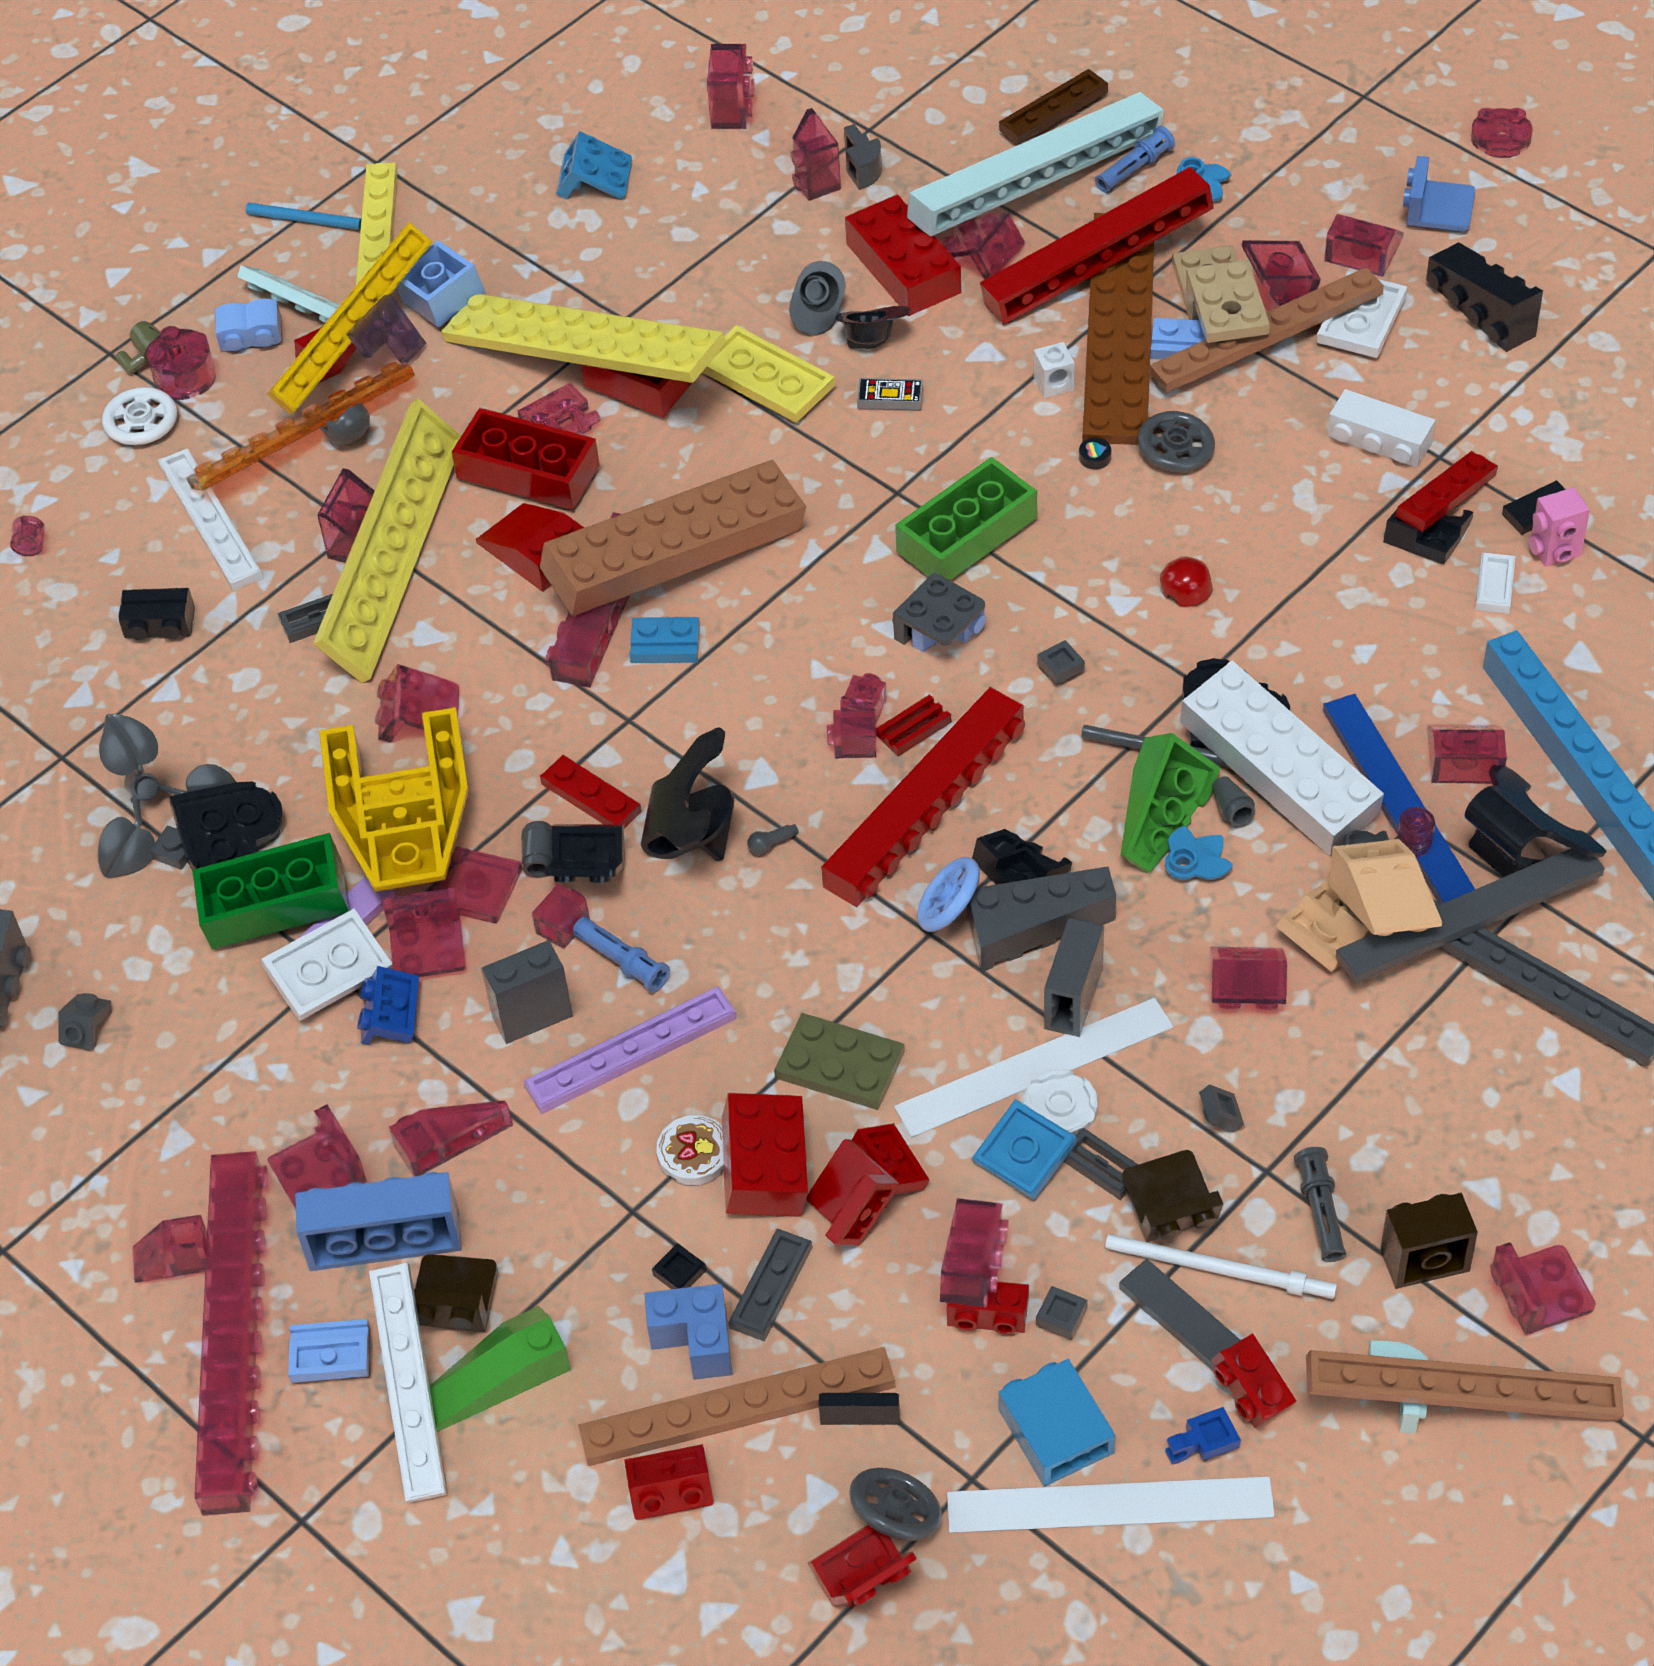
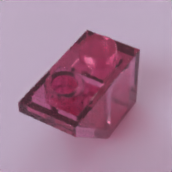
M201 1214L164 1220L132 1246L135 1283L212 1270L210 1237Z

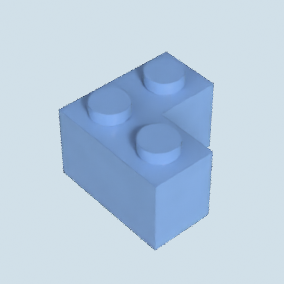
M722 1284L644 1293L651 1350L689 1345L693 1380L732 1375L726 1306Z

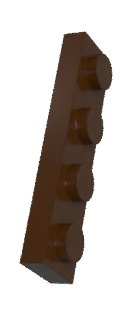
M1087 69L999 121V131L1017 145L1022 144L1108 93V83L1093 71Z

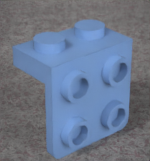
M1417 156L1415 168H1409L1407 186L1412 188H1405L1403 207L1409 208L1407 225L1467 231L1470 226L1475 187L1472 185L1427 180L1430 157Z

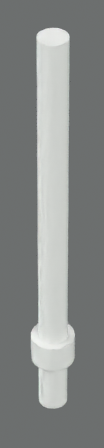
M1108 1234L1105 1249L1280 1287L1287 1289V1293L1303 1296L1304 1293L1335 1299L1337 1284L1307 1278V1273L1291 1270L1289 1274Z

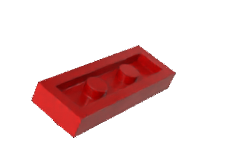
M565 755L558 758L540 775L541 785L602 824H624L625 829L642 812L640 803Z

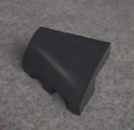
M1396 509L1386 522L1383 542L1445 564L1464 536L1472 521L1474 512L1463 510L1462 516L1444 515L1422 532L1395 517Z
M1006 829L978 837L972 859L977 862L979 868L996 885L1064 874L1070 871L1072 862L1069 859L1063 857L1061 861L1057 862L1042 854V846L1034 842L1024 841L1019 835Z

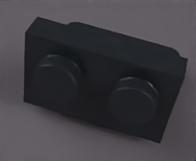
M624 824L552 825L553 861L545 868V876H554V882L562 883L574 882L575 877H589V882L593 883L610 882L611 877L617 876L624 867Z

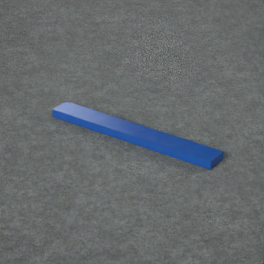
M1356 694L1324 703L1323 712L1357 769L1384 793L1381 808L1400 840L1414 853L1424 879L1437 901L1443 904L1475 890Z

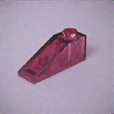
M503 1100L421 1109L412 1115L400 1118L395 1124L389 1126V1131L395 1149L413 1177H416L512 1127L513 1123L509 1106Z

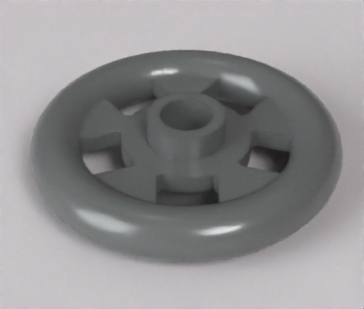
M1166 411L1151 416L1142 424L1138 433V446L1143 456L1156 467L1171 472H1188L1203 466L1209 461L1215 449V439L1210 428L1198 417L1180 411ZM1158 427L1164 430L1161 437L1153 434V431ZM1192 439H1201L1202 447L1192 446ZM1161 446L1166 453L1162 455L1154 448ZM1186 453L1190 456V458L1187 459L1177 458V456L1184 455Z
M871 1468L859 1473L851 1482L849 1497L855 1512L867 1525L886 1536L908 1541L921 1540L931 1536L940 1526L942 1511L936 1496L925 1484L907 1473L891 1468ZM878 1484H888L890 1487L880 1488ZM866 1495L875 1496L877 1504L869 1503ZM915 1511L925 1516L922 1522L912 1516Z

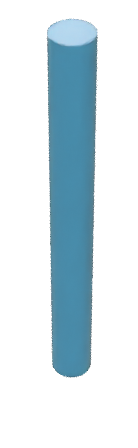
M249 202L246 205V214L361 230L362 218Z

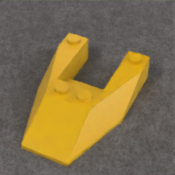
M456 707L422 713L429 766L363 777L360 749L354 725L319 730L329 815L374 892L446 880L469 791L463 740Z

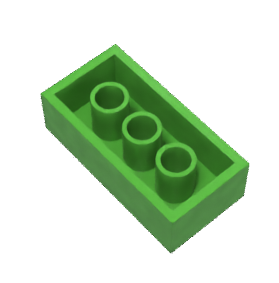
M990 457L895 525L896 552L928 577L935 572L951 581L1037 518V490L996 459Z

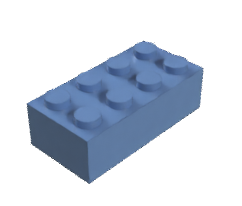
M428 1172L422 1176L408 1178L391 1177L384 1181L364 1184L354 1182L342 1187L328 1189L312 1188L305 1192L295 1193L297 1235L310 1271L419 1257L427 1254L462 1251L459 1210L449 1172Z

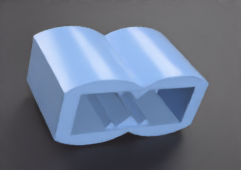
M257 299L247 304L229 303L215 309L216 338L222 351L244 350L250 346L269 347L282 342L281 314L277 300Z

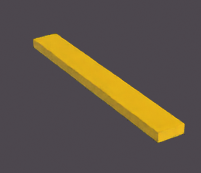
M408 222L266 395L292 415L433 241L411 222Z

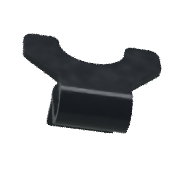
M718 727L700 735L667 776L653 783L641 838V847L648 855L659 859H672L699 847L716 861L724 859L734 808V795L732 791L724 785H713L690 794L694 781L701 770L710 761L718 757L723 750L725 731L722 728Z
M1492 765L1488 772L1493 786H1488L1481 790L1471 800L1465 810V819L1477 828L1469 841V847L1503 877L1545 860L1544 852L1532 840L1536 837L1550 838L1591 858L1603 857L1606 854L1605 848L1590 835L1581 830L1567 827L1542 811L1526 793L1530 790L1531 785L1506 766Z

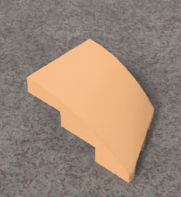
M1329 873L1322 884L1306 894L1297 907L1283 915L1275 927L1330 972H1333L1341 965L1335 957L1336 950L1372 933L1329 886Z

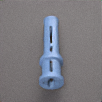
M1158 126L1155 128L1151 136L1147 139H1140L1135 143L1133 151L1095 177L1097 187L1106 193L1144 164L1152 165L1157 161V156L1164 151H1171L1175 147L1173 135L1166 127Z
M586 916L581 917L574 925L573 935L576 938H579L617 963L625 976L628 978L635 977L644 983L645 989L649 992L655 993L659 991L667 982L670 975V967L664 962L657 963L648 957L647 951L643 948H632Z

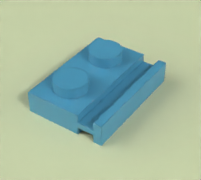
M699 617L632 618L630 662L698 663Z

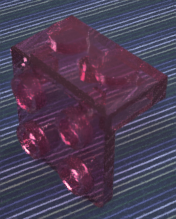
M1009 212L1001 214L988 213L984 216L971 218L958 224L952 234L941 241V244L954 258L971 256L984 280L1001 271L1025 243Z
M397 664L388 678L382 679L378 686L377 698L380 699V707L375 717V724L379 725L378 740L391 743L404 724L424 730L422 713L456 707L458 715L459 685L456 682Z
M1511 1242L1496 1246L1493 1263L1490 1265L1491 1275L1496 1285L1500 1286L1507 1299L1511 1314L1518 1320L1525 1335L1590 1314L1594 1311L1596 1302L1569 1252L1563 1245H1555L1522 1257H1518Z

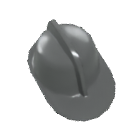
M812 262L802 270L797 279L790 300L789 313L791 321L796 328L805 334L817 335L824 333L831 328L838 314L846 284L840 269L831 262Z

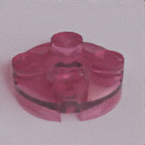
M1482 108L1478 111V115L1472 123L1471 141L1477 149L1478 145L1486 149V155L1496 158H1510L1519 155L1520 149L1525 148V146L1527 149L1530 146L1533 127L1526 118V112L1521 108Z

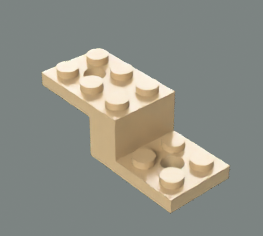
M1233 245L1172 253V265L1189 320H1200L1206 343L1269 334L1270 324L1249 260L1238 261Z

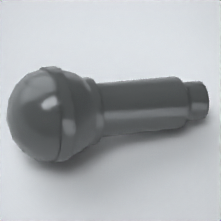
M796 824L785 825L768 833L766 831H756L749 836L747 845L753 854L762 856L773 845L793 838L799 831Z

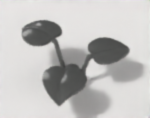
M107 714L105 716L104 729L99 743V756L103 766L108 771L116 775H126L124 785L126 790L133 795L130 801L133 803L135 823L133 824L125 817H117L111 820L103 829L98 843V863L102 875L107 878L135 873L146 867L153 858L149 851L155 845L154 838L149 831L140 828L142 817L139 802L141 800H151L158 791L177 795L236 782L232 775L222 767L214 764H203L188 774L186 778L187 791L158 783L157 779L144 770L142 766L154 761L158 755V742L154 733L138 720L119 714Z

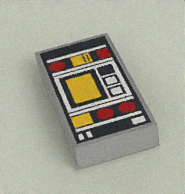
M859 378L857 409L921 410L923 379Z

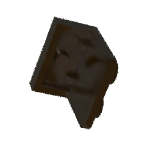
M1182 1150L1126 1168L1121 1176L1146 1242L1156 1239H1170L1181 1231L1193 1227L1197 1229L1207 1227L1217 1221L1224 1205L1218 1190L1209 1193L1195 1156L1190 1150Z
M434 1254L425 1255L421 1260L414 1289L419 1325L485 1331L498 1271L496 1262L492 1259Z

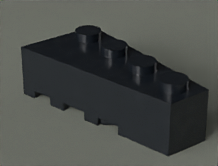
M1459 242L1429 257L1426 281H1428L1429 285L1438 290L1448 299L1452 306L1458 308L1468 317L1472 324L1478 326L1488 335L1492 342L1499 345L1505 352L1536 337L1543 296L1542 289L1536 286L1530 289L1525 286V280L1517 275L1513 278L1504 274L1503 267L1498 264L1490 266L1486 263L1484 256Z

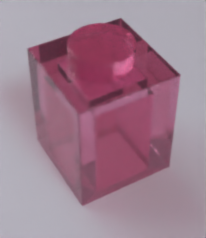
M875 709L833 710V724H827V744L834 745L835 759L876 757Z
M557 884L532 912L536 934L546 940H550V942L562 949H565L575 938L573 927L576 922L583 916L590 919L585 897L577 890H569L560 884Z

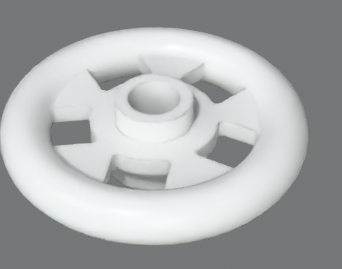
M150 387L133 388L118 394L107 404L102 414V425L107 435L119 443L126 445L148 444L162 438L171 430L177 419V407L174 400L167 393L159 389ZM151 401H156L159 403V405L153 409V407L150 406L149 403ZM157 416L163 417L159 424H153ZM124 417L125 424L116 426L115 420ZM132 429H135V430L144 429L143 432H136V433H132V432H131Z

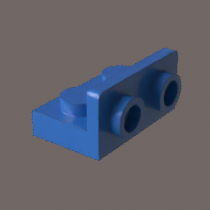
M377 966L371 979L365 978L360 998L365 1000V1006L361 1009L357 1022V1029L362 1030V1044L369 1045L374 1035L410 1043L414 1036L419 983L418 975Z

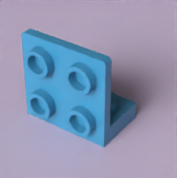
M579 131L563 155L556 194L567 199L573 189L578 190L582 182L616 198L623 199L626 195L632 156Z

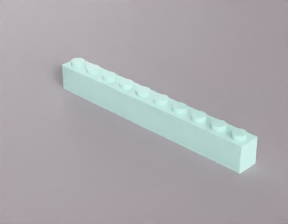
M1138 92L909 192L907 218L931 237L1135 146L1137 141L1147 139L1153 134L1155 128L1161 126L1164 109L1141 92Z

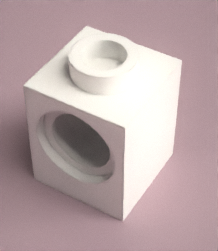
M1061 342L1034 349V378L1043 397L1047 398L1074 391L1075 363L1065 343Z

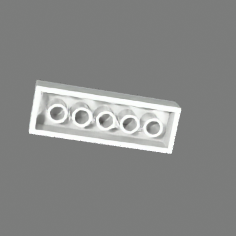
M1233 660L1182 700L1180 723L1328 856L1332 855L1333 846L1343 845L1347 834L1354 830L1361 831L1380 815L1384 793Z

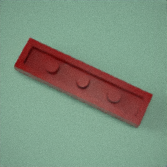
M1470 451L1398 505L1395 517L1423 532L1496 476L1498 465L1487 460L1484 456Z

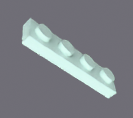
M240 266L237 277L247 281L248 288L263 293L267 290L272 293L271 298L283 303L294 302L296 303L295 309L307 314L316 312L320 314L319 320L326 322L340 306L331 300L260 268Z

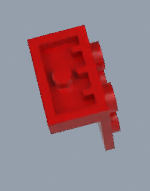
M844 1139L809 1191L806 1200L832 1223L825 1236L833 1244L860 1245L900 1184L852 1140Z

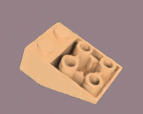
M1400 839L1332 847L1329 886L1373 935L1389 936L1393 932L1408 930L1422 932L1427 928L1442 926V920L1414 853Z

